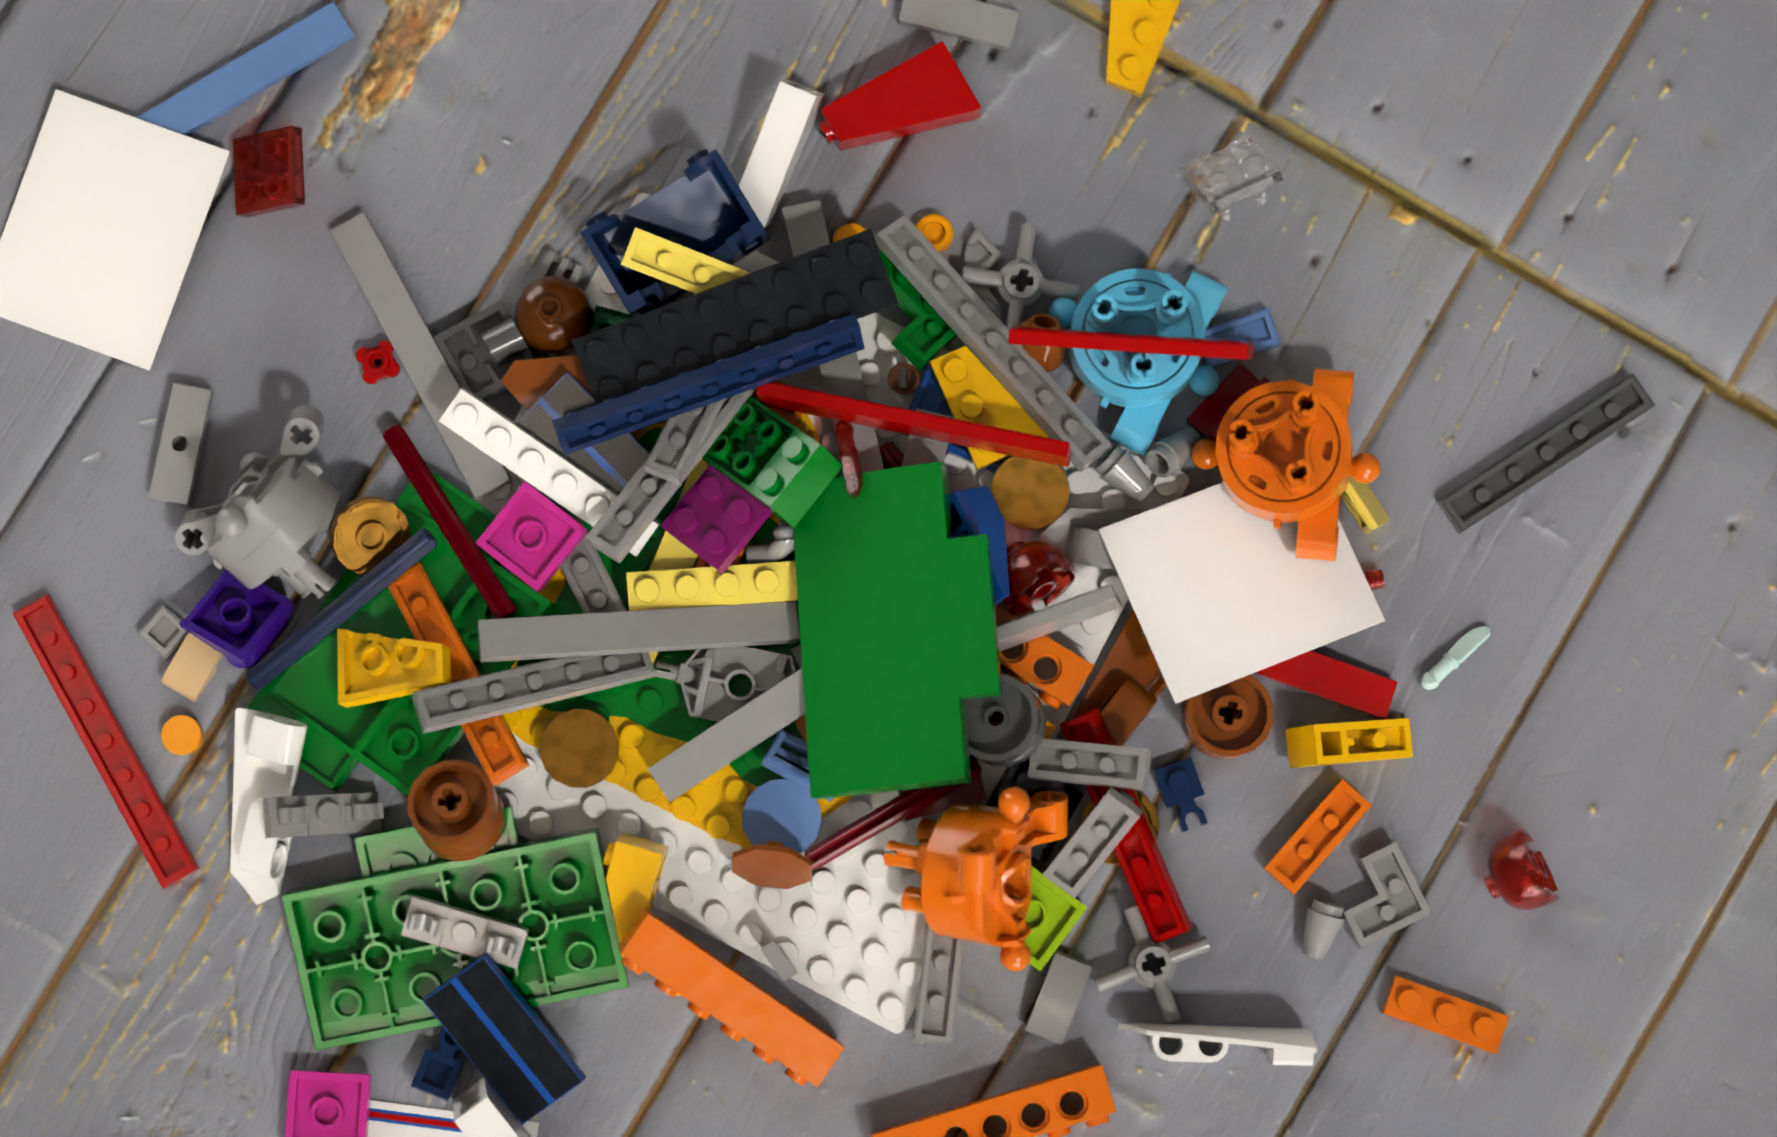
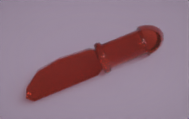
M842 420L836 424L835 435L838 438L839 457L842 462L847 492L850 497L855 498L860 494L863 486V471L858 457L859 452L854 443V429L848 421Z

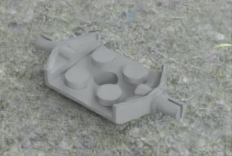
M742 646L696 649L686 663H680V666L657 660L656 668L671 672L655 670L654 677L677 681L676 683L681 684L690 717L720 722L796 672L792 656ZM738 674L748 676L752 682L751 691L743 697H737L729 690L730 680Z

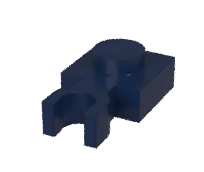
M1191 757L1153 771L1166 808L1174 805L1179 807L1178 822L1182 832L1189 830L1185 822V818L1189 813L1197 814L1201 825L1208 823L1203 810L1197 807L1194 798L1205 794Z
M442 1027L439 1035L440 1048L438 1053L426 1048L411 1088L449 1102L464 1063L453 1059L461 1048L457 1044L451 1045L446 1042L445 1036L447 1031Z

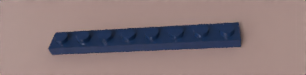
M855 313L843 318H836L826 324L806 331L796 332L789 337L767 345H759L750 351L736 356L720 359L705 367L683 372L676 377L654 385L644 386L640 390L626 395L607 399L595 406L578 412H570L564 417L552 420L564 456L863 350L865 348L860 325Z

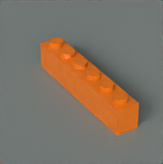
M647 908L643 909L617 946L620 954L624 956L621 963L638 975H641L645 970L657 978L654 985L672 998L676 993H679L690 1002L687 1004V1008L704 1020L709 1015L716 1018L722 1023L719 1029L737 1042L743 1037L754 1044L752 1052L767 1063L772 1064L776 1059L785 1065L787 1069L784 1073L801 1086H804L808 1081L818 1088L845 1049L837 1038Z

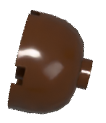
M546 276L534 280L523 289L516 302L515 322L520 334L530 348L544 355L560 356L567 354L568 351L575 349L572 340L589 334L593 328L594 311L588 295L579 284L565 277Z

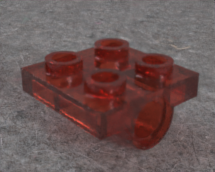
M291 125L233 139L235 207L237 216L247 218L305 205L302 128Z

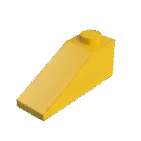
M1409 718L1313 724L1285 729L1289 768L1413 757Z
M623 833L616 840V843H609L603 865L609 866L606 882L619 943L644 908L652 912L669 846Z

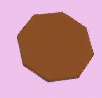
M767 841L766 845L755 844L735 851L732 854V873L755 886L789 889L812 880L813 861L790 847H783V842Z

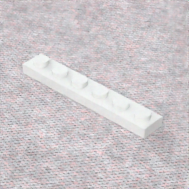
M464 387L460 389L439 420V422L592 527H594L619 495ZM655 519L652 521L629 551L631 554L637 557L660 522Z

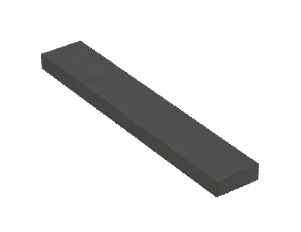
M1631 374L1443 497L1437 503L1457 533L1460 534L1654 407L1655 404L1635 375Z

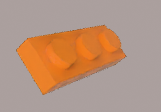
M1340 779L1263 869L1292 895H1295L1369 810L1372 804L1347 782Z
M1395 975L1393 976L1381 1011L1385 1015L1493 1054L1498 1052L1509 1019L1507 1015Z

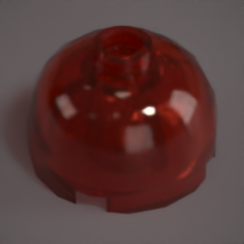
M1016 542L1007 548L1010 595L1002 602L1010 614L1014 616H1024L1033 613L1035 610L1031 605L1043 600L1047 606L1069 588L1075 579L1072 571H1076V568L1059 547L1049 542Z
M1523 828L1504 836L1492 847L1487 860L1490 875L1484 877V881L1493 898L1496 899L1501 896L1509 906L1518 910H1534L1558 900L1559 896L1554 893L1558 888L1541 851L1535 852L1528 847L1527 843L1533 841V839Z

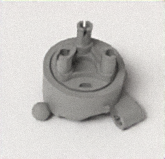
M301 405L295 408L285 425L281 447L272 456H266L261 452L246 454L240 462L241 471L234 477V485L228 492V498L222 504L191 509L183 516L175 533V542L182 552L193 556L208 550V553L213 557L214 565L219 570L224 567L249 590L256 588L273 575L274 577L280 576L301 598L307 597L311 592L318 599L324 596V590L328 592L335 584L336 579L331 577L310 558L312 553L309 550L320 533L326 531L330 535L332 523L336 514L340 511L335 505L340 498L341 491L322 474L325 468L319 463H310L304 458L316 446L324 429L325 421L320 410L310 405ZM305 425H308L311 428V430L306 428L303 431H300L297 427L302 428ZM196 528L200 531L197 535H194L190 530L193 532Z

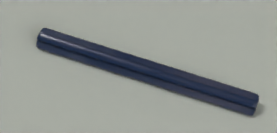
M425 528L417 531L246 672L248 682L257 690L265 688L436 548L437 542L435 537Z

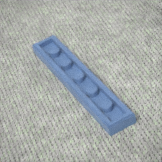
M333 1L137 118L189 136L355 38V35Z

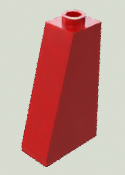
M941 41L822 107L820 110L823 121L819 122L818 126L829 144L835 141L839 150L842 151L972 121L980 117L981 106L944 42Z

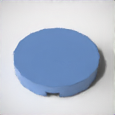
M788 779L770 780L758 786L747 798L742 813L743 829L752 845H766L767 841L783 842V847H790L798 853L807 850L816 840L822 824L821 809L817 800L811 799L809 790Z

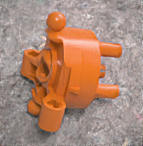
M1315 368L1312 386L1296 382L1293 379L1257 386L1240 396L1227 410L1220 423L1216 442L1211 439H1202L1196 442L1191 450V459L1197 467L1212 469L1218 465L1221 480L1228 495L1245 512H1249L1261 519L1273 521V529H1281L1282 522L1299 521L1296 558L1336 561L1340 496L1345 491L1350 476L1357 482L1370 483L1376 480L1381 471L1380 462L1373 454L1366 452L1352 457V441L1348 426V415L1353 397V371Z
M1010 787L1003 790L997 802L998 807L957 802L943 813L939 821L929 820L928 818L921 819L917 827V838H920V846L890 840L885 849L893 851L896 855L884 853L885 865L913 869L918 875H922L921 888L908 886L903 891L901 899L903 910L924 913L928 926L939 936L1002 947L999 957L1006 969L1012 972L1025 969L1031 959L1030 948L1025 943V938L1032 932V929L1026 924L1025 917L1031 902V848L1035 845L1061 840L1068 836V796L1062 792H1037L1029 799V796L1023 789Z

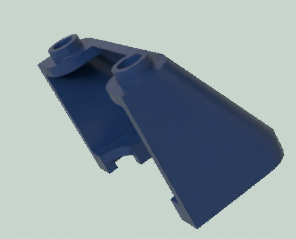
M704 149L694 154L687 160L689 167L684 171L685 175L618 216L617 214L608 216L605 211L593 216L585 223L587 228L580 232L632 317L667 305L688 292L621 265L635 227L730 265L746 257L770 240L768 233L716 149L710 153L707 149Z

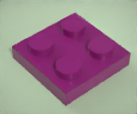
M709 465L661 524V527L723 574L772 512L712 465Z

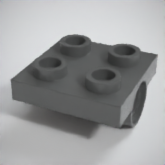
M503 300L496 302L433 337L460 387H464L483 401L506 389L500 381L514 360L535 359Z

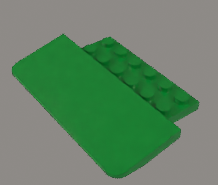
M431 472L476 543L496 518V515L439 475ZM410 482L395 502V505L406 516L410 526V537L420 529L425 528L435 537L437 542L436 548L419 562L426 568L481 674L486 675L510 669L515 661L480 663L477 622L478 620L496 618ZM478 546L516 607V613L510 618L548 616L555 607L551 601L500 567V562ZM347 569L314 616L364 575ZM388 587L338 627L339 629H346L356 633H373L389 638L416 640ZM337 629L265 688L259 690L247 707V709L283 716L306 723L308 728L299 767L335 792L339 791L357 764L361 762L408 797L416 778L426 768L440 761H445L464 734L461 725L423 734L412 695L349 708L339 705Z

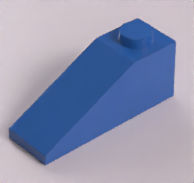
M988 486L954 491L949 495L953 538L987 534L990 538L996 606L1010 595L1005 520Z

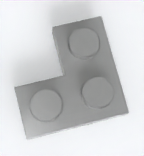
M1397 841L1359 859L1376 895L1343 911V917L1358 948H1363L1432 914Z

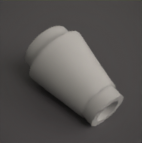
M1184 427L1152 443L1146 455L1149 469L1155 475L1163 478L1177 475L1191 456L1192 447L1196 442L1200 441L1198 433L1191 427Z
M1117 445L1109 450L1095 467L1101 473L1100 478L1133 498L1138 503L1154 487L1128 450L1122 451Z
M1320 898L1313 899L1312 906H1307L1301 953L1315 959H1325L1326 953L1345 920L1342 916L1343 906Z

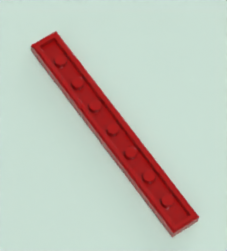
M776 382L759 386L756 391L760 403L770 407L1069 467L1072 456L1070 444L1067 441Z
M46 594L12 613L162 889H166L200 870L51 595Z

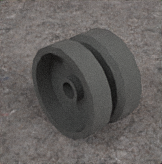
M1001 674V696L965 699L969 754L991 766L1010 767L1026 761L1038 750L1045 736L1047 717L1041 700L1028 686L1007 674ZM1002 712L1004 716L1003 722L998 726L992 725L993 721L999 720V713Z

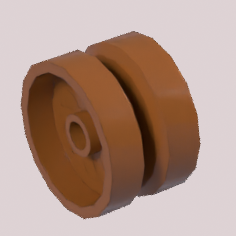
M1251 675L1184 701L1182 706V725L1188 740L1201 753L1215 759H1234L1254 751L1267 738L1273 724V703L1269 693ZM1228 708L1232 711L1233 719L1229 723H1224V716H1219L1221 709Z
M459 759L446 760L426 768L413 782L407 797V814L414 829L430 850L439 857L451 861L473 860L487 853L500 839L506 824L505 806L498 792L490 783L486 773L470 762Z

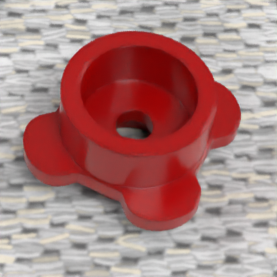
M383 340L379 342L378 346L369 349L362 347L357 351L356 359L362 364L364 370L362 378L367 384L373 385L378 380H384L389 377L395 378L400 373V365L395 362L392 355L394 348L389 341ZM376 359H380L382 361L380 366L375 365L374 362Z

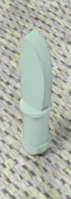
M1485 626L1474 628L1462 636L1448 653H1444L1443 658L1434 667L1422 675L1421 686L1426 690L1438 687L1439 683L1453 669H1457L1459 664L1466 660L1490 637V628Z

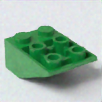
M751 396L741 406L733 419L702 457L703 460L736 483L793 528H795L843 468V465L820 443Z

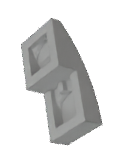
M1056 950L1025 1030L1062 1045L1093 964Z

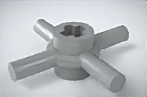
M1021 224L1016 260L1007 263L1000 272L965 266L962 271V278L966 283L997 287L1001 298L1009 304L1006 327L1009 330L1013 327H1019L1023 321L1024 307L1034 303L1041 294L1077 300L1079 293V284L1043 279L1040 269L1031 262L1036 226L1030 224ZM1017 275L1025 276L1024 282L1030 283L1029 286L1024 288L1023 292L1015 290L1016 284H1011V281H1014Z
M1138 906L1124 910L1137 946L1130 953L1128 965L1093 977L1099 992L1135 980L1144 987L1153 988L1166 1023L1178 1020L1181 1016L1168 982L1175 974L1176 963L1211 951L1207 937L1203 936L1170 948L1163 942L1154 944ZM1149 953L1155 958L1162 959V965L1157 966L1159 973L1153 975L1152 971L1143 970L1142 963L1147 962L1145 956Z

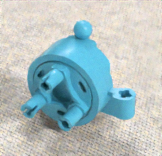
M1125 269L1109 274L1096 282L1084 294L1078 305L1071 298L1059 297L1055 299L1049 306L1048 314L1057 318L1063 327L1071 326L1070 330L1205 339V330L1211 318H1214L1229 287L1194 270L1184 287L1178 281L1171 278L1172 275L1167 272L1163 274L1150 269ZM1069 348L1070 360L1075 374L1091 392L1102 399L1100 406L1106 409L1108 404L1111 403L1125 407L1110 440L1143 457L1146 456L1160 427L1159 423L1173 397L1178 395L1187 384L1190 385L1192 391L1201 396L1213 394L1220 384L1219 375L1214 368L1206 365L1197 367L1201 358L1197 356Z

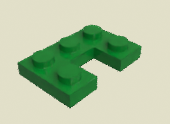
M879 249L898 301L896 305L913 320L894 338L891 344L917 369L921 370L957 334Z

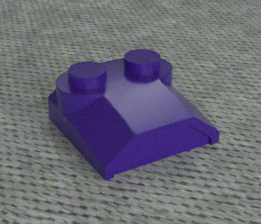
M224 568L223 573L185 620L182 619L179 624L181 628L225 655L227 661L234 667L248 668L261 660L284 631L293 610V605L290 599L264 584H260L254 589H247Z

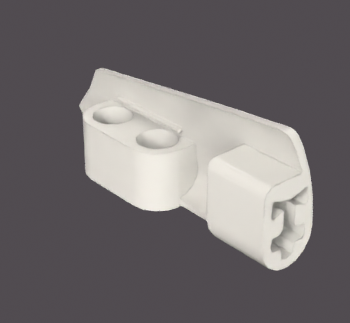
M237 708L235 710L230 873L244 887L254 903L259 905L280 895L292 837L265 839L263 798L293 796L308 725L283 716L247 708Z
M1117 1023V1029L1134 1030L1149 1035V1045L1153 1054L1162 1060L1172 1062H1217L1225 1056L1229 1044L1265 1047L1267 1062L1271 1065L1313 1066V1057L1317 1053V1043L1313 1032L1309 1028ZM1160 1037L1178 1038L1179 1045L1176 1051L1170 1054L1163 1053L1159 1047ZM1199 1041L1219 1042V1045L1213 1054L1205 1055L1199 1048Z

